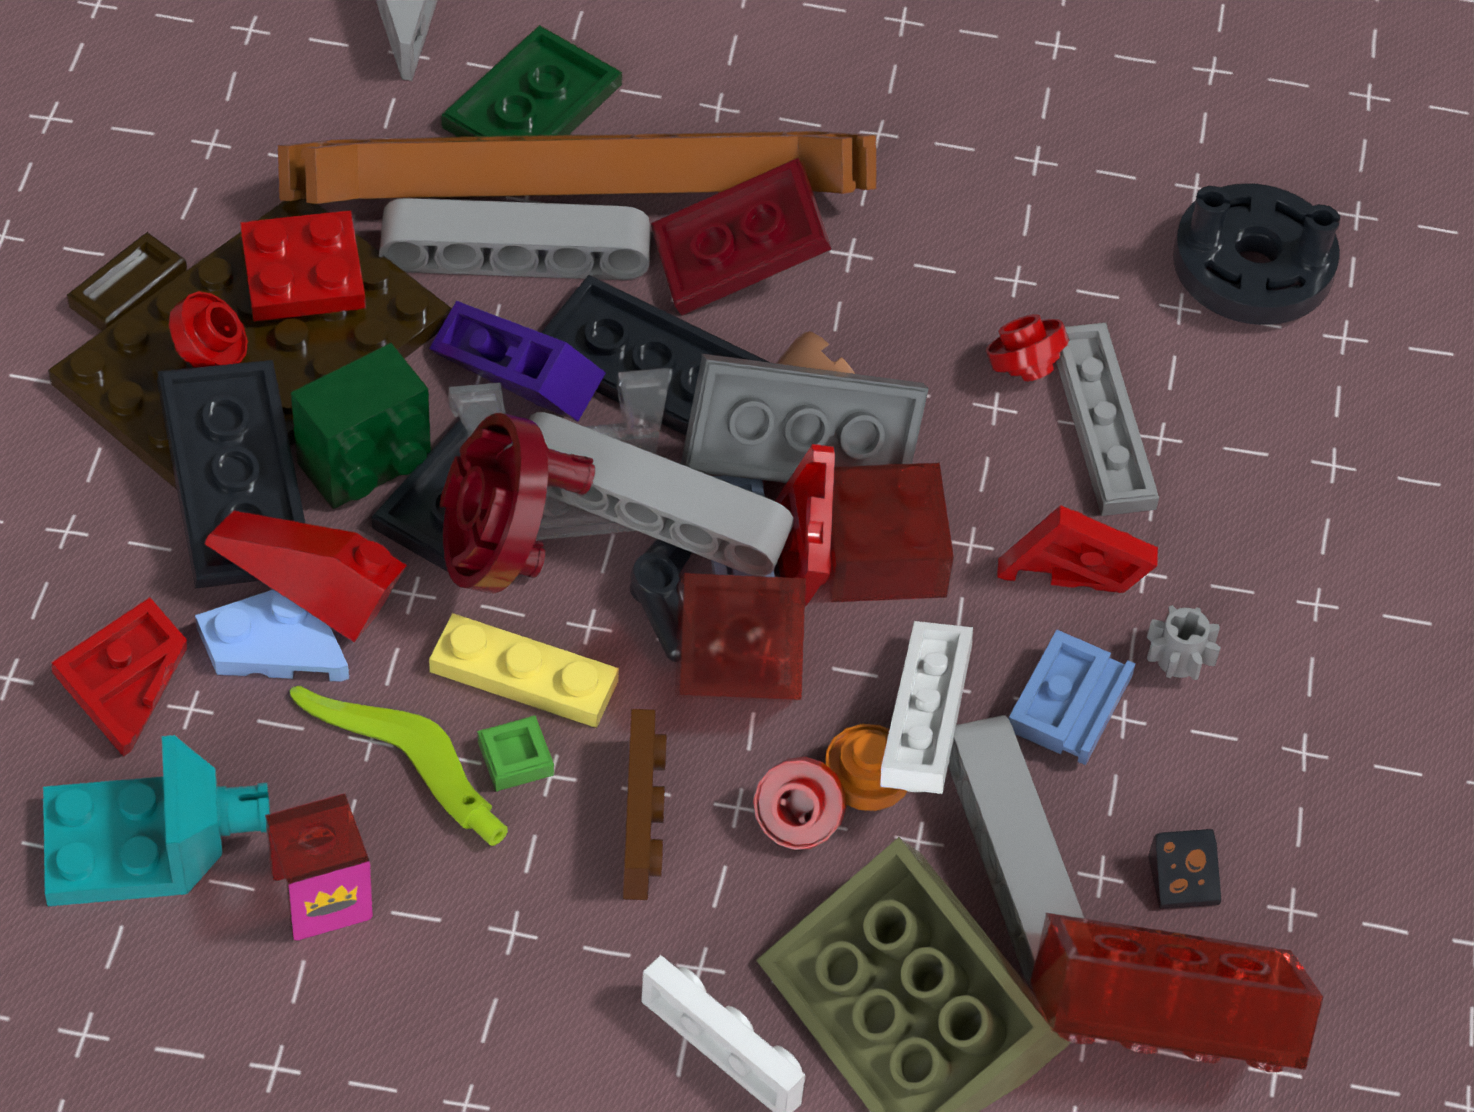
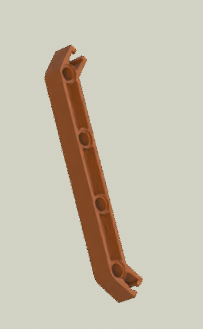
M827 131L323 140L278 145L279 194L282 201L307 199V203L320 204L363 198L722 192L796 158L800 159L806 170L812 191L845 194L852 193L855 189H876V135Z

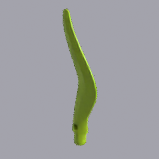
M295 686L290 689V696L293 701L312 716L342 729L387 742L404 752L438 802L463 828H472L490 846H495L504 839L508 828L490 812L492 805L476 792L467 780L449 736L438 724L421 715L326 698L302 686Z

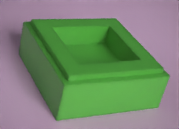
M536 716L477 731L478 745L496 792L554 776V763Z

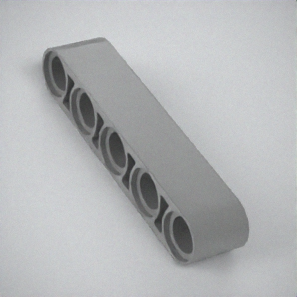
M413 198L396 199L389 202L383 210L379 257L384 255L403 271L410 273L585 279L588 275H591L597 279L631 280L642 276L649 266L650 221L643 211L627 206Z
M536 412L529 417V420L534 421L540 428L549 449L567 454L587 456L594 460L592 464L595 465V476L592 486L586 494L580 495L575 492L547 486L546 495L753 576H766L774 570L794 524L793 516L783 505L556 415Z
M1006 715L956 725L948 767L1027 984L1031 989L1036 990L1094 977L1097 962L1091 934L1009 719Z

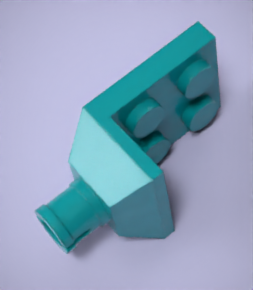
M175 735L162 736L163 776L43 786L44 878L47 906L188 894L223 855L222 836L256 831L267 833L265 815L271 814L268 782L228 788L227 786H218L215 768Z

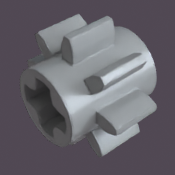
M1173 605L1169 606L1165 622L1152 619L1147 639L1151 641L1147 659L1151 662L1158 661L1160 668L1166 672L1167 678L1172 676L1180 678L1190 676L1193 680H1197L1202 664L1215 666L1221 647L1216 644V639L1220 626L1219 624H1210L1198 607L1195 609H1176Z

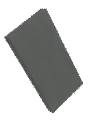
M702 354L681 465L702 473L787 483L810 446L817 444L834 447L833 489L905 497L929 388L921 382Z

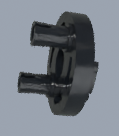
M1243 183L1223 187H1203L1197 192L1196 200L1187 208L1179 223L1173 248V261L1176 273L1184 288L1195 300L1207 309L1225 318L1255 325L1281 324L1299 319L1315 310L1325 300L1333 285L1340 259L1339 243L1335 234L1340 224V215L1331 206L1324 204L1313 206L1296 194L1269 185ZM1245 251L1258 252L1269 258L1271 262L1255 263L1243 258L1239 253ZM1210 267L1212 270H1214L1216 273H1218V274L1221 275L1222 277L1226 278L1228 281H1226V280L1220 278V277L1217 276L1215 273H1213L1210 269H1209V270H1206L1205 268ZM1297 282H1299L1301 285H1303L1302 287H1300V286L1297 284V285H1295V286H1292V287H1289V288H1285V289L1269 290V289H1271V288H1280V287L1290 286V285L1295 284V283H1297Z

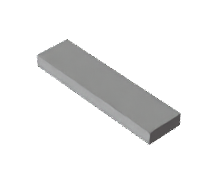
M1106 323L1065 327L1069 343L1060 352V358L1056 363L1101 516L1156 510L1159 495Z

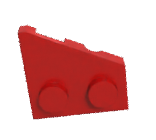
M1060 505L998 558L997 577L1007 581H1015L1019 570L1051 573V585L1071 588L1086 586L1099 591L1125 593L1157 567L1158 547L1133 537L1127 532L1117 530L1078 511Z
M149 597L52 662V673L124 757L132 751L187 650V639Z

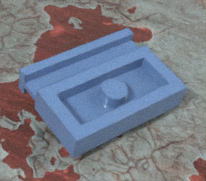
M1056 630L1008 718L1014 733L1059 754L1063 750L1078 756L1077 762L1086 765L1132 678L1135 663L1128 660L1126 664L1120 663L1110 658V652Z

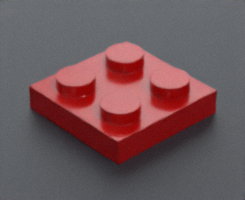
M351 210L240 222L253 321L366 309L365 292Z

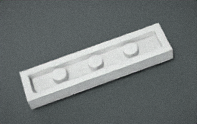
M914 621L882 761L880 787L904 789L909 792L943 793L972 648L973 627Z

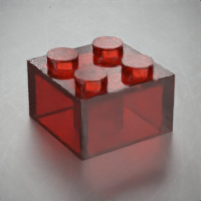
M940 463L834 467L830 547L831 572L828 578L831 602L947 598L954 554Z
M684 573L679 579L675 698L795 703L802 700L806 578Z

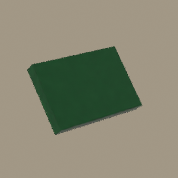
M539 25L441 115L442 128L457 137L570 135L622 85V72Z

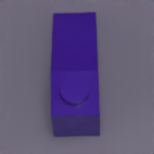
M459 301L455 302L429 348L434 353L536 405L577 422L580 420L606 373L564 341Z

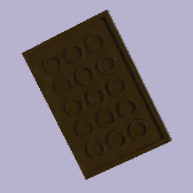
M299 199L296 201H283L257 220L329 212L318 204L307 203V199ZM239 232L48 369L51 385L177 490L158 391L157 376L158 371L194 368L189 362L182 359L176 351L169 329L170 312L178 302L188 295L198 291L212 293L224 300L236 312L244 326L248 340L247 354L241 363L273 360L290 446L295 443L291 401L292 391L389 343H392L405 359L438 334L452 308L384 255L379 257V251L355 233L366 309L253 321L242 235Z

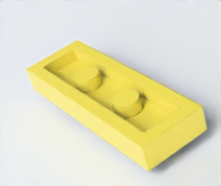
M452 613L429 658L431 673L597 728L619 677V668L454 613Z

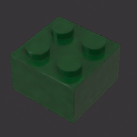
M392 343L291 392L297 463L332 509L351 500H360L369 495L376 487L400 475L411 474L419 464L424 462L427 455L431 452L429 389Z

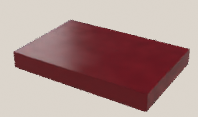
M799 158L650 223L672 299L681 316L832 250L806 170Z

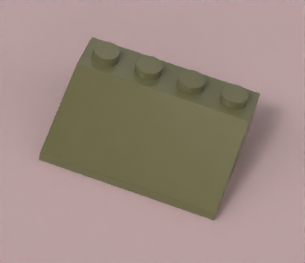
M900 837L893 841L756 960L870 1112H979L1024 1084L1072 1043L1070 1038L926 858Z

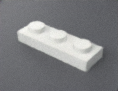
M660 955L643 971L642 1003L771 1111L794 1112L801 1105L805 1074L802 1072L798 1061L790 1052L780 1046L771 1047L754 1032L749 1020L739 1010L732 1006L724 1008L707 994L703 983L689 969L685 967L677 969Z

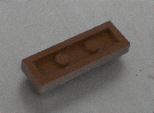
M631 709L623 899L648 900L649 876L661 877L663 839H651V823H663L665 786H653V770L665 771L667 734H655L656 710Z

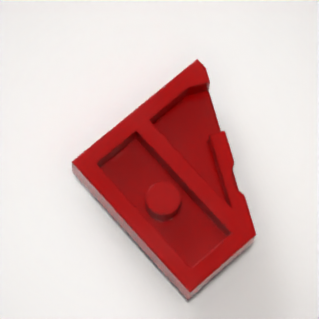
M812 444L775 500V502L789 510L794 519L793 527L778 558L785 604L806 607L819 587L824 585L830 576L835 463L834 447Z

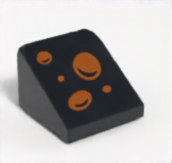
M1202 829L1157 833L1153 837L1148 858L1159 909L1220 905L1221 888L1217 841L1214 830Z

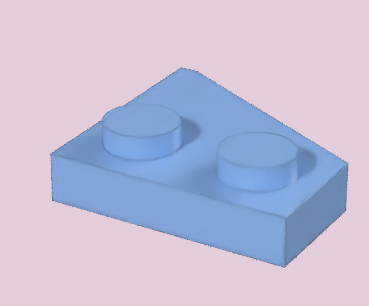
M274 589L195 615L198 633L217 675L247 676L252 673H261L269 678L293 679L294 671L329 673L330 681L341 682L349 679L348 664L331 627Z

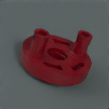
M494 413L486 417L461 446V456H455L440 499V507L446 508L443 548L449 576L461 588L489 594L503 591L514 581L518 574L535 578L541 572L545 560V549L542 548L544 543L536 540L543 516L547 486L584 495L590 490L595 476V465L592 464L593 458L549 449L540 428L534 421L505 413ZM513 442V445L511 447L505 449L508 445H511Z

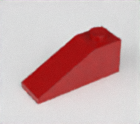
M234 510L209 534L204 543L353 642L359 638L377 617L407 566L393 557L383 545L367 540L357 532Z

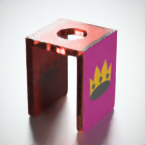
M345 793L265 815L270 871L273 880L286 879L290 928L294 940L298 941L368 921L373 917L370 860Z

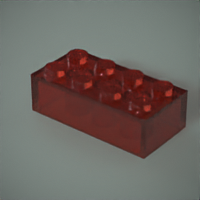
M1046 913L1030 982L1052 1031L1069 1042L1087 1045L1093 1044L1095 1039L1116 1041L1131 1051L1143 1054L1157 1053L1159 1048L1182 1051L1184 1055L1193 1060L1204 1063H1218L1221 1057L1243 1060L1255 1069L1272 1073L1281 1072L1283 1067L1306 1070L1324 998L1291 950Z

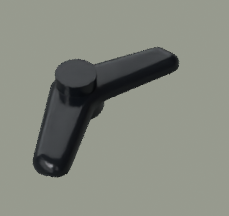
M656 539L647 551L636 560L632 567L630 592L633 598L641 603L668 659L681 664H691L696 659L697 651L677 594L676 585L679 581V574L692 552Z

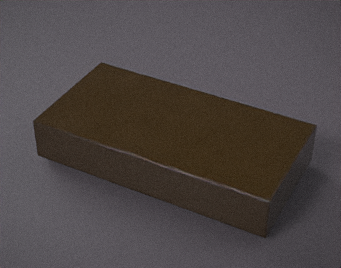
M146 232L67 294L69 308L103 331L187 270L186 259Z

